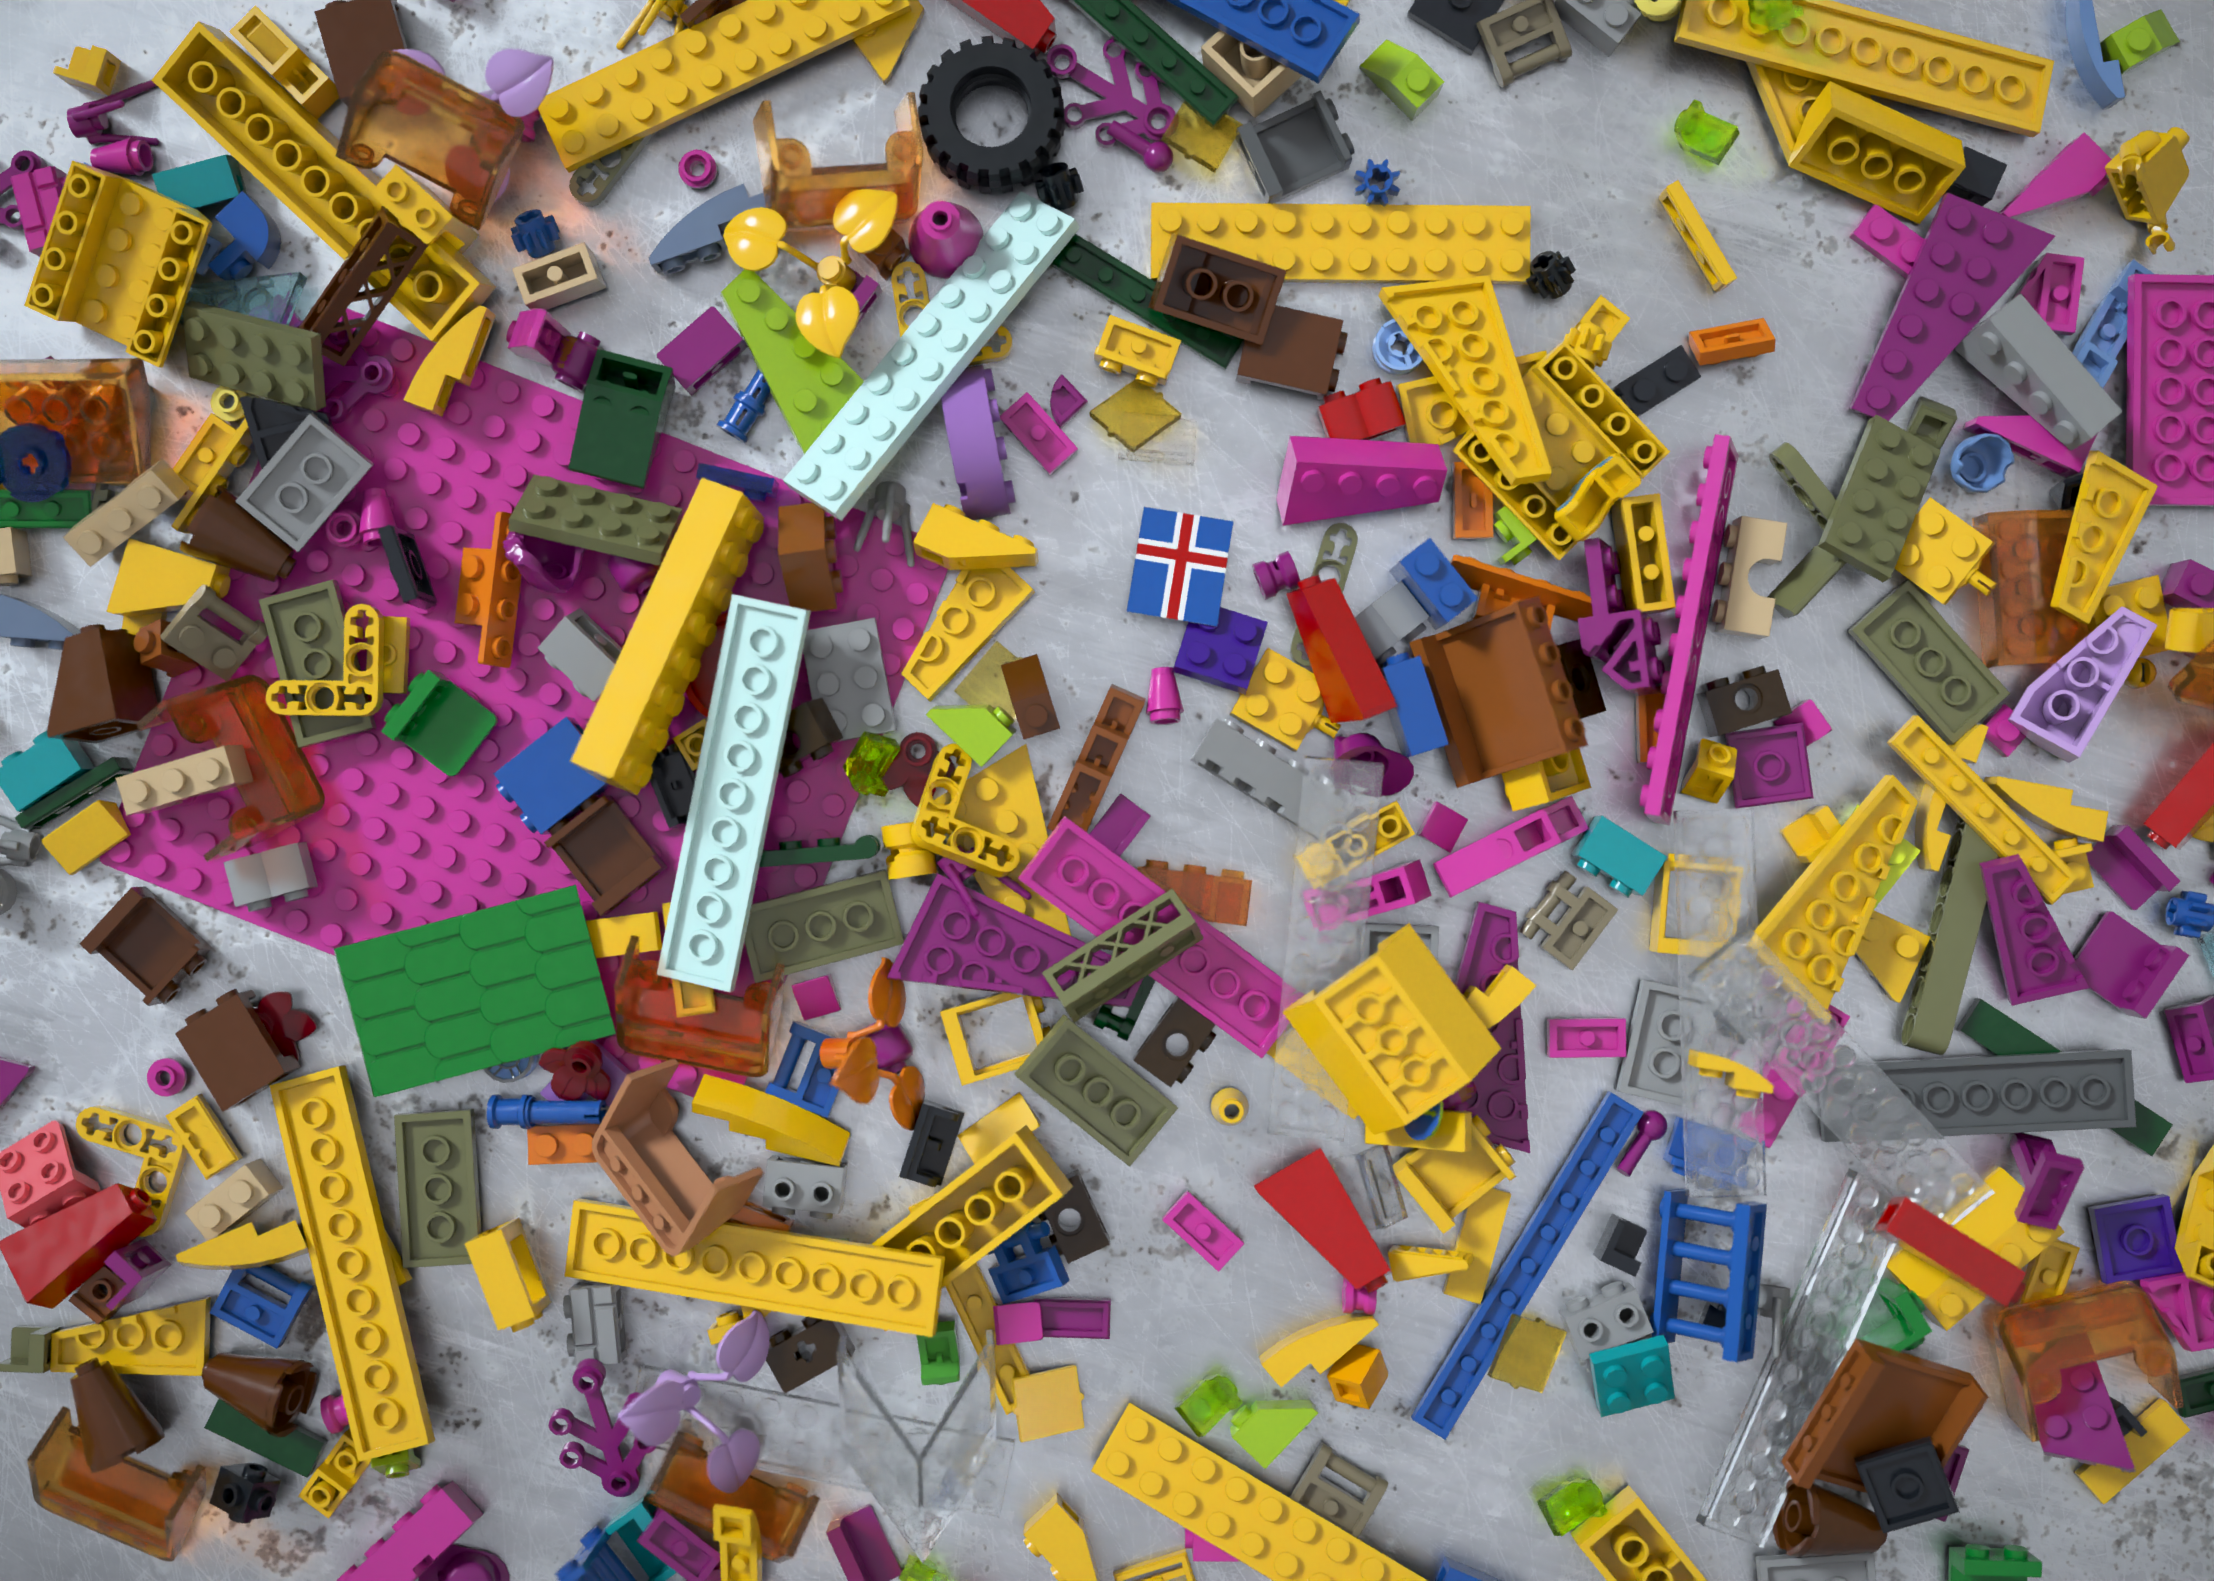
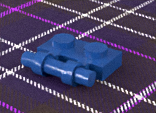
M1028 1222L986 1254L994 1253L998 1263L989 1268L988 1271L1003 1304L1064 1286L1070 1281L1056 1246L1053 1245L1044 1249L1041 1246L1040 1238L1050 1234V1227L1047 1222ZM1021 1245L1025 1255L1016 1257L1013 1247Z

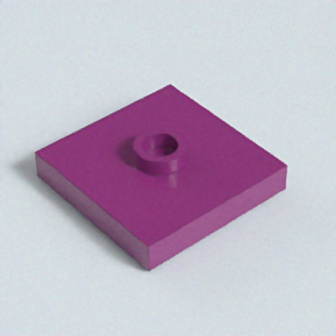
M1803 722L1725 734L1726 745L1737 749L1735 774L1732 780L1735 809L1814 798Z

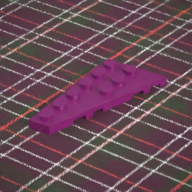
M1944 194L1849 409L1870 418L1879 415L1889 421L2056 236L1953 194Z
M937 873L887 979L1058 999L1042 972L1087 943L966 887L980 911V915L975 917L965 904L952 880ZM1099 950L1093 954L1091 965L1103 966L1110 962L1112 955ZM1068 970L1057 977L1056 981L1061 989L1065 991L1078 982L1080 972ZM1143 978L1102 1005L1129 1008Z
M1477 901L1455 982L1462 995L1470 985L1477 987L1484 993L1506 964L1518 970L1519 949L1517 915L1515 911ZM1520 1004L1500 1022L1488 1029L1501 1046V1049L1472 1079L1476 1087V1093L1467 1101L1470 1107L1465 1111L1472 1112V1118L1478 1115L1492 1132L1487 1137L1493 1144H1502L1504 1147L1530 1153L1527 1124L1528 1105L1526 1104L1525 1089L1526 1069L1523 1019H1521Z

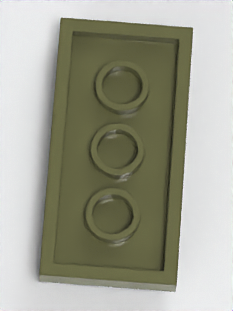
M190 301L184 305L182 312L190 378L313 411H318L326 406L321 334L195 301Z
M1879 415L1869 419L1818 547L1881 582L1890 579L1941 450Z
M534 474L509 518V531L660 566L682 521L683 509L661 502L630 497L627 494H617L588 485H578L557 480L553 477Z
M329 580L259 599L280 680L343 681L344 619L346 611L336 580ZM356 654L354 658V664L356 668L361 671L358 656ZM287 687L285 688L286 704L290 701L305 702V695L290 694L287 692ZM328 687L321 688L316 693L315 702L317 706L321 709H328L333 704L334 694ZM362 688L361 695L344 694V702L359 703L362 705V709H364L365 703L370 702L364 688ZM373 715L366 717L290 716L298 748H306L377 728Z
M1910 580L1903 581L1848 630L1851 636L1948 745L1957 742L2010 694Z
M885 869L752 903L744 940L755 983L904 943Z
M1066 1015L1059 1019L1014 1073L1018 1079L1129 1167L1178 1109L1171 1100Z
M474 1109L399 1113L394 1115L403 1268L472 1264L465 1243L481 1233Z

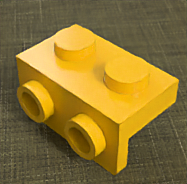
M1109 315L1100 343L1096 347L1094 360L1100 362L1099 368L1107 372L1120 375L1123 370L1136 375L1135 381L1143 385L1156 388L1157 383L1166 386L1181 340Z

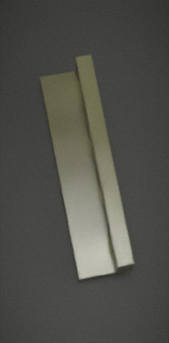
M1172 888L1042 972V974L1075 1023L1204 939L1196 921ZM1171 903L1180 913L1179 917L1168 924L1156 922L1158 912ZM1131 929H1146L1143 940L1136 945L1123 943L1126 933ZM1101 949L1113 950L1110 962L1103 966L1091 965L1094 953ZM1068 970L1079 971L1078 982L1063 991L1056 978Z

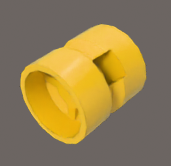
M913 822L881 827L884 848L890 850L891 853L886 858L889 880L937 873L935 853L921 848L912 839L911 826ZM928 822L924 828L926 829V836L931 838V825Z

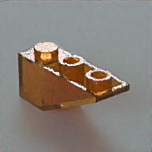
M1146 859L1145 866H1137V870L1166 892L1173 888L1185 906L1208 922L1247 926L1252 880L1244 879V871L1222 869L1221 876L1206 874L1207 867L1184 864L1183 871L1168 870L1169 862Z

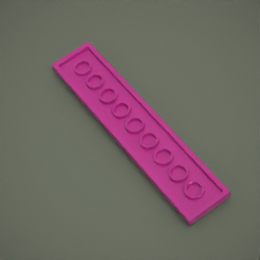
M1715 434L1713 446H1707L1704 453L1703 468L1708 469L1706 483H1700L1697 491L1696 505L1701 506L1699 521L1693 520L1690 528L1689 543L1694 544L1692 558H1686L1683 566L1682 580L1687 581L1685 596L1679 595L1676 603L1675 618L1680 619L1678 633H1672L1669 640L1668 656H1673L1671 671H1665L1662 678L1661 693L1666 694L1664 708H1658L1655 715L1654 731L1659 732L1656 747H1650L1647 758V769L1652 770L1649 785H1643L1640 795V807L1645 808L1644 814L1654 823L1670 825L1739 457L1731 436Z

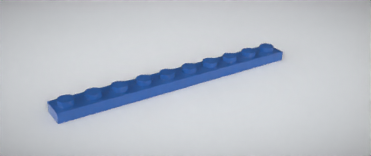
M1607 1092L1482 1298L1481 1304L1477 1306L1411 1415L1413 1421L1446 1440L1643 1115V1111L1612 1092Z

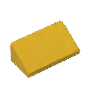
M97 800L48 834L41 841L69 875H74L129 837L131 833L116 803Z
M1018 1092L957 1136L973 1163L976 1164L1025 1125L1033 1132L1041 1126V1121L1022 1094Z

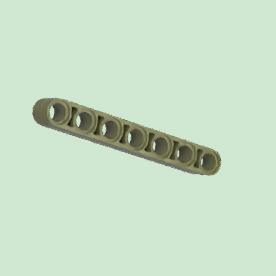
M1957 815L1927 935L1931 938L1919 962L1901 1034V1041L1904 1046L1937 1055H1943L1951 1041L1987 901L1979 863L1998 858V855L1959 815Z

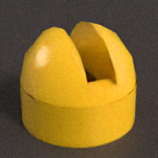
M2138 658L2124 683L2131 688L2149 686L2155 680L2157 674L2155 665L2146 658ZM2142 664L2144 665V682H2141Z

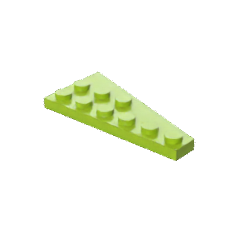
M744 269L721 291V297L741 336L744 337L754 357V361L760 373L762 372L791 433L805 454L863 384L864 380L842 358L829 356L810 344L797 326L796 313L754 271Z

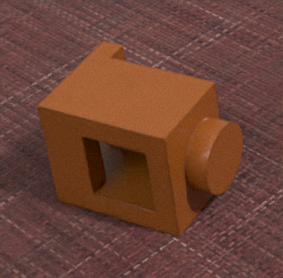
M891 228L887 238L878 248L865 254L858 253V255L887 281L892 276L894 268L899 263L905 262L911 256V252L906 248L903 238Z
M159 619L140 628L134 638L133 646L137 652H140V664L165 671L167 676L171 678L198 667L199 663L185 654L177 652V649L162 640L160 635L171 622Z
M105 1264L87 1279L77 1293L73 1294L68 1301L95 1323L101 1324L113 1318L121 1308L119 1307L111 1311L106 1305L126 1283ZM101 1284L105 1285L107 1287L108 1293L105 1292L99 1286Z

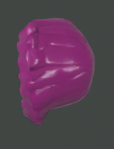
M512 531L507 534L506 540L503 541L507 560L512 561L518 567L520 574L529 585L545 592H568L579 577L584 551L587 550Z

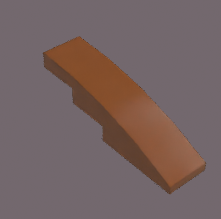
M1111 684L1047 829L1053 831L1065 816L1084 831H1088L1146 702L1145 698Z

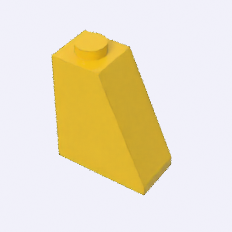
M129 538L106 612L134 617L178 611L183 608L195 591L203 584L215 590V596L220 599L224 598L230 588L231 580L228 576L230 568Z

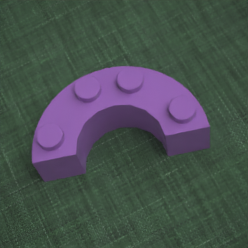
M983 364L966 367L941 398L956 482L961 494L960 501L965 517L971 520L1011 514L1009 504L1016 502L1012 480L1004 481L1000 461L1007 459L1004 437H996L993 423L1000 422L997 399H989L988 392L995 391L991 368L984 369Z

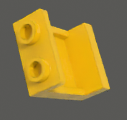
M397 164L372 190V195L427 245H432L442 235L455 249L463 254L479 236L473 228L425 184Z
M1478 1115L1472 1118V1151L1456 1152L1414 1148L1392 1165L1395 1176L1443 1234L1456 1225L1453 1219L1455 1216L1507 1177L1511 1181L1516 1177L1511 1167L1515 1163L1514 1158L1502 1144L1497 1147L1492 1144L1487 1137L1492 1132Z

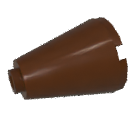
M218 485L216 487L218 497L210 494L205 499L186 530L193 535L190 543L188 544L182 540L179 550L187 555L271 582H276L279 577L286 580L297 563V560L292 558L294 549L235 501L238 498L229 489Z
M219 1353L214 1358L209 1359L204 1365L201 1375L204 1388L275 1437H286L298 1427V1424L293 1422L299 1412L303 1414L308 1412L317 1384V1373L310 1371V1368L313 1367V1364L310 1362L230 1353Z
M96 1357L74 1368L76 1375L70 1378L86 1464L92 1473L115 1466L125 1461L124 1457L134 1452L139 1454L165 1437L162 1430L163 1427L109 1361L100 1363Z
M1791 1478L1787 1480L1779 1491L1778 1496L1784 1497L1781 1509L1774 1508L1773 1533L1779 1549L1786 1550V1554L1789 1556L1806 1557L1873 1553L1878 1551L1886 1542L1887 1533L1883 1534L1875 1512L1815 1482L1810 1489L1796 1486Z

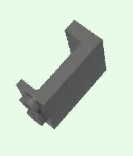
M1321 91L1313 93L1312 99L1255 126L1249 122L1237 128L1235 139L1266 204L1278 202L1350 167L1352 162L1351 155L1355 153L1353 144L1346 132L1341 134L1335 122L1339 119L1335 105L1330 98L1325 100Z

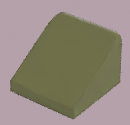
M1920 396L1906 431L1941 450L1958 419L1956 411L1949 406Z

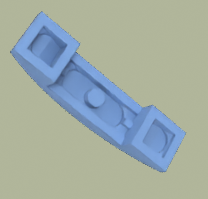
M2066 0V34L2076 70L2086 89L2102 109L2111 108L2125 98L2119 60L2103 62L2093 1Z
M2134 259L2128 263L2101 301L2072 352L2102 388H2104L2118 363L2115 358L2127 339L2128 277L2133 274H2154Z

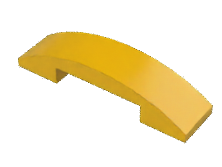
M1982 724L1975 725L1957 742L1948 746L1966 764L1976 763L1989 727ZM1926 782L1919 799L1915 820V847L1921 850L1916 857L1919 869L1939 872L1951 835L1937 831L1946 802Z
M715 1504L713 1507L714 1540L720 1541L721 1581H762L761 1535L754 1511Z

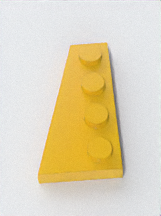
M1546 350L1515 357L1521 376L1547 355ZM1435 376L1396 385L1399 405L1406 422L1404 428L1407 442L1442 445L1470 429V426Z
M2098 450L2089 451L2050 604L2052 608L2082 624L2090 623L2158 488V485Z
M1010 567L961 570L957 576L956 584L948 598L942 602L936 613L937 617L930 629L924 633L901 673L930 702L1035 593L1034 589Z
M211 1297L112 1318L101 1324L94 1322L58 1330L51 1334L50 1372L76 1373L75 1367L97 1357L100 1363L109 1361L118 1374L201 1376L203 1367L209 1360Z

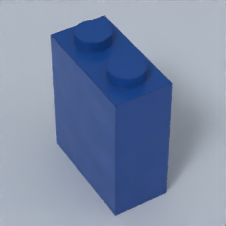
M1430 537L1389 570L1398 583L1400 581L1404 583L1429 615L1427 620L1435 630L1447 624L1478 599Z
M1405 652L1387 658L1382 663L1383 668L1380 670L1397 707L1388 710V714L1401 754L1411 757L1449 745L1421 657L1417 656L1410 659L1409 653Z
M565 717L493 773L499 780V783L496 785L498 791L509 803L516 802L523 811L520 815L521 820L533 833L538 831L541 835L550 834L548 831L554 825L565 818L570 819L579 812L580 805L595 794H602L612 786L596 779L570 762L584 733V730L575 718Z

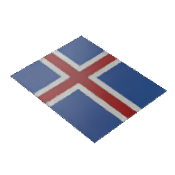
M1144 507L1127 612L1217 626L1233 521Z

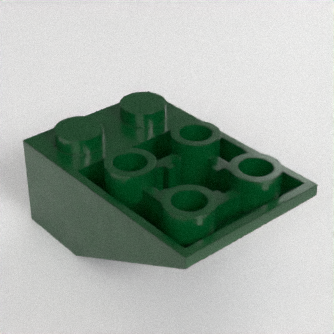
M597 349L586 383L569 470L644 489L676 388L673 368Z

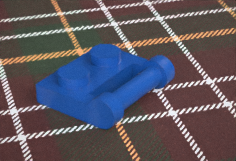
M793 1021L789 1030L792 1033L775 1078L773 1081H769L765 1093L828 1118L840 1089L830 1084L837 1069H826L822 1066L820 1047L824 1039L837 1037L814 1029L804 1023ZM808 1040L816 1044L798 1090L795 1091L787 1086L804 1043Z
M268 1265L232 1270L210 1314L278 1349L283 1345L303 1305L310 1297L314 1285L304 1280L300 1283ZM249 1273L292 1296L288 1305L244 1283L243 1280Z

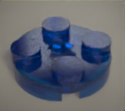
M34 423L18 424L2 432L0 435V484H3L7 490L12 492L9 495L20 501L39 502L54 496L68 486L72 463L61 433ZM29 453L38 462L35 473L31 472L30 466L23 465L22 459L28 457Z

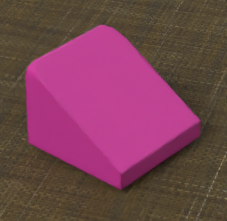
M1811 699L1803 700L1791 709L1792 713L1781 716L1773 721L1775 726L1803 722L1806 746L1832 731L1831 726Z
M1435 801L1417 836L1451 853L1468 819L1440 802Z
M831 974L792 985V990L804 1021L841 1010Z
M1019 1302L993 1306L997 1345L1043 1339L1040 1302Z

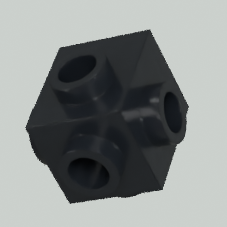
M256 1463L221 1466L209 1503L228 1513V1518L238 1523L246 1524L251 1523L252 1519L270 1517L281 1480L267 1473L268 1469L265 1466Z

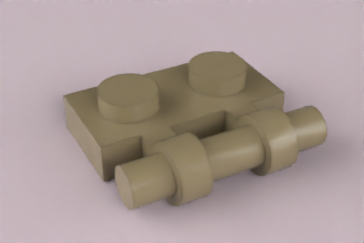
M1564 871L1556 882L1552 880L1546 888L1548 893L1537 908H1531L1525 917L1528 920L1519 932L1532 940L1539 929L1545 931L1549 935L1540 947L1568 969L1574 970L1619 909L1588 886L1584 887L1578 897L1569 892V889L1577 879L1569 872ZM1561 901L1569 909L1559 922L1555 924L1548 917Z

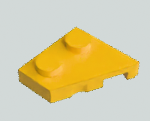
M1873 910L1856 954L1869 974L1874 976L1887 992L1888 998L1896 1003H1900L1931 937Z

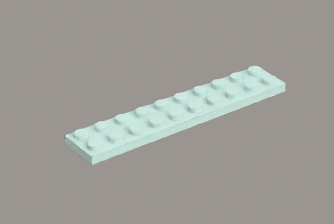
M1020 191L980 240L975 253L955 270L784 478L783 481L786 485L841 521L1080 229L1075 218Z
M732 594L657 975L727 992L735 990L811 612L809 610Z

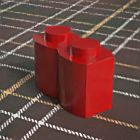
M1380 378L1360 384V392L1346 396L1344 391L1330 394L1322 398L1324 404L1317 409L1327 438L1370 440L1399 430L1406 425L1392 382L1382 383Z

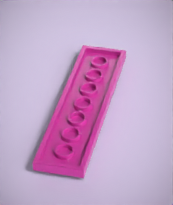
M1065 816L1018 877L1020 881L1096 937L1166 893L1165 890ZM1171 903L1158 912L1156 922L1168 924L1179 917L1180 913ZM1187 908L1196 921L1204 939L1148 975L1257 1056L1263 1058L1289 1023L1282 1013L1283 1010L1303 997L1304 994ZM1131 929L1126 933L1123 943L1136 945L1143 940L1146 929Z

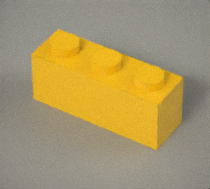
M1660 493L1625 497L1617 500L1611 507L1616 551L1620 558V579L1625 597L1626 611L1641 609L1646 614H1652L1676 608Z

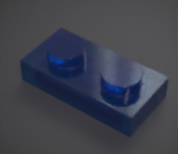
M703 463L698 465L696 478L699 481L701 478H705L731 489L742 491L749 500L764 503L766 497L775 499L777 497L779 483L774 478Z

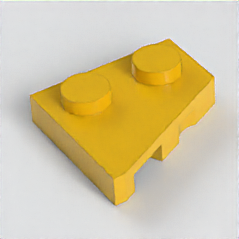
M908 0L912 11L851 39L884 85L890 81L892 71L901 54H904L913 30L917 29L925 14L924 8L918 0Z

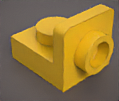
M1701 739L1698 744L1696 760L1682 781L1681 793L1717 804L1734 779L1737 749L1708 739Z
M2077 837L2054 841V848L2051 850L2079 877L2064 894L2093 888L2094 884L2086 852L2093 851L2092 843H2078Z

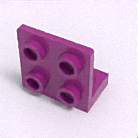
M2107 911L2074 959L2089 986L2088 989L2127 1016L2146 1019L2190 955L2177 946L2159 944L2116 913Z

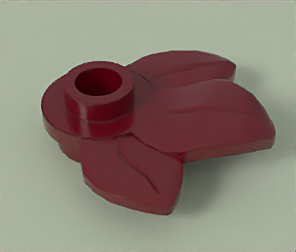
M921 732L907 735L899 746V752L885 759L880 773V785L883 791L903 786L905 794L917 808L934 759L939 753L936 743L929 735ZM916 744H921L925 748V755L920 759L914 758L911 753L913 746ZM949 757L950 765L947 773L944 775L947 778H950L955 770V766ZM936 788L932 790V797L936 792Z
M282 991L269 993L262 998L258 1007L253 1008L282 1056L286 1057L293 1054L297 1061H299V1052L295 1041L302 1040L312 1034L317 1028V1023L309 1013L301 1009L292 1008L293 998L291 993Z
M578 1041L567 1050L551 1048L541 1056L539 1066L550 1073H554L551 1080V1089L559 1099L573 1101L580 1098L583 1093L596 1100H606L611 1089V1079L601 1068L603 1065L602 1052L594 1043Z

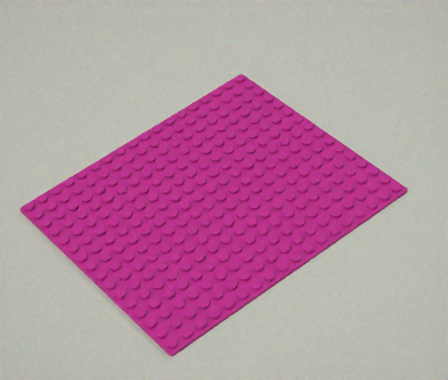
M346 309L348 320L365 316L351 309ZM341 316L338 322L344 321L343 316ZM376 320L360 344L370 356H382L392 363L396 375L395 383L384 393H368L349 411L348 417L343 422H332L335 432L374 463L372 468L335 511L348 509L361 517L363 491L370 488L385 489L396 526L414 534L437 600V605L421 609L403 603L397 583L390 571L389 560L384 547L365 546L363 538L355 546L349 548L338 547L328 540L325 534V523L301 551L297 552L294 549L292 558L296 559L297 563L286 580L279 577L276 582H271L230 569L228 575L231 580L230 588L227 595L221 598V600L253 621L260 620L265 623L259 599L329 580H336L346 613L354 605L366 604L380 610L383 616L410 618L408 687L412 680L421 672L424 674L427 670L440 672L493 712L498 718L496 726L460 773L456 776H448L406 743L393 741L381 732L387 724L384 719L390 709L397 703L402 704L411 693L407 687V694L383 693L382 707L373 715L377 728L306 748H298L290 716L273 712L266 703L268 688L276 681H280L270 640L267 636L261 644L256 645L228 682L200 664L198 667L171 678L159 707L162 725L150 729L134 772H138L225 745H243L254 782L220 792L182 800L183 803L146 814L126 815L123 802H121L119 810L131 835L101 855L100 861L106 866L334 956L333 949L573 885L577 887L586 921L658 911L661 942L663 945L665 924L662 903H669L672 900L686 825L678 828L668 827L650 780L645 787H641L638 796L612 785L600 794L599 797L612 795L668 868L612 912L600 916L591 904L594 901L558 854L545 845L544 842L551 837V834L541 835L538 831L533 833L526 827L520 818L523 811L515 801L509 803L501 795L496 787L499 780L493 774L565 717L575 718L585 731L599 701L597 699L593 702L589 697L578 693L573 686V682L562 671L556 670L548 664L545 655L538 649V646L565 616L581 608L623 649L647 595L641 596L639 593H624L609 571L607 563L611 554L589 549L584 551L579 577L575 580L573 587L566 593L542 591L529 585L521 576L510 668L479 664L478 655L482 626L454 623L463 547L491 549L496 512L512 513L534 474L682 508V519L701 478H705L744 493L764 517L763 533L760 539L753 543L748 553L747 568L741 577H737L732 588V594L790 606L778 557V507L812 502L790 489L780 478L663 432L661 433L644 489L569 470V463L583 401L480 360L470 387L455 381L443 417L416 408L404 401V398L415 374L437 343ZM345 330L338 332V341L345 337ZM328 337L325 339L324 343L339 352L342 348L330 342ZM351 357L345 364L346 366H358ZM378 368L372 371L371 380L377 378L379 374ZM342 382L325 400L328 398L339 399L355 382ZM337 404V405H334V406L332 407V409H331V415H332V416H335V415L338 414V412H339V405H338V404ZM259 460L249 484L262 470ZM852 507L841 521L834 517L837 530V539H834L837 550V563H833L834 570H841L844 591L837 593V609L810 612L807 630L876 618L892 707L894 709L905 681V677L901 673L922 638L949 569L917 556L914 545L915 565L914 567H909L905 554L902 527L892 523L890 540L888 543H884L882 541L883 520L876 516L872 520L861 550L858 552L854 551L853 547L866 512ZM349 522L343 523L340 527V532L343 536L351 532ZM911 531L913 542L917 532ZM729 607L726 611L721 612V614L729 612ZM207 608L199 614L238 641L245 634ZM366 611L363 618L356 619V626L363 628V639L355 637V643H367L368 638H365V628L368 626L369 618L366 616ZM367 649L357 652L361 671H366ZM803 652L791 710L812 700ZM684 693L685 701L681 712L676 717H673L667 730L669 734L668 740L663 749L668 745L676 744L673 740L674 737L707 718L696 710L686 693ZM278 694V702L284 703L285 708H287L284 694ZM368 695L369 701L371 702L372 696ZM794 733L793 743L799 749L800 740ZM883 734L836 742L832 744L834 752L817 761H813L812 757L801 762L804 769L784 779L781 773L778 774L763 846L765 850L779 849V842L802 840V847L817 846V839L840 837L841 842ZM581 810L577 812L575 815H573L569 819V821H572L575 817L582 813ZM307 842L318 887L307 890L309 897L285 902L284 896L271 899L272 907L249 912L247 906L235 907L223 862L293 843ZM833 861L759 867L752 903L824 885ZM744 941L735 990L727 992L714 989L717 1012L677 1018L672 978L657 975L661 950L596 958L616 1034L595 1040L633 1073L675 1058L679 1065L667 1087L693 1098L704 1074L745 1085L788 975L755 983Z

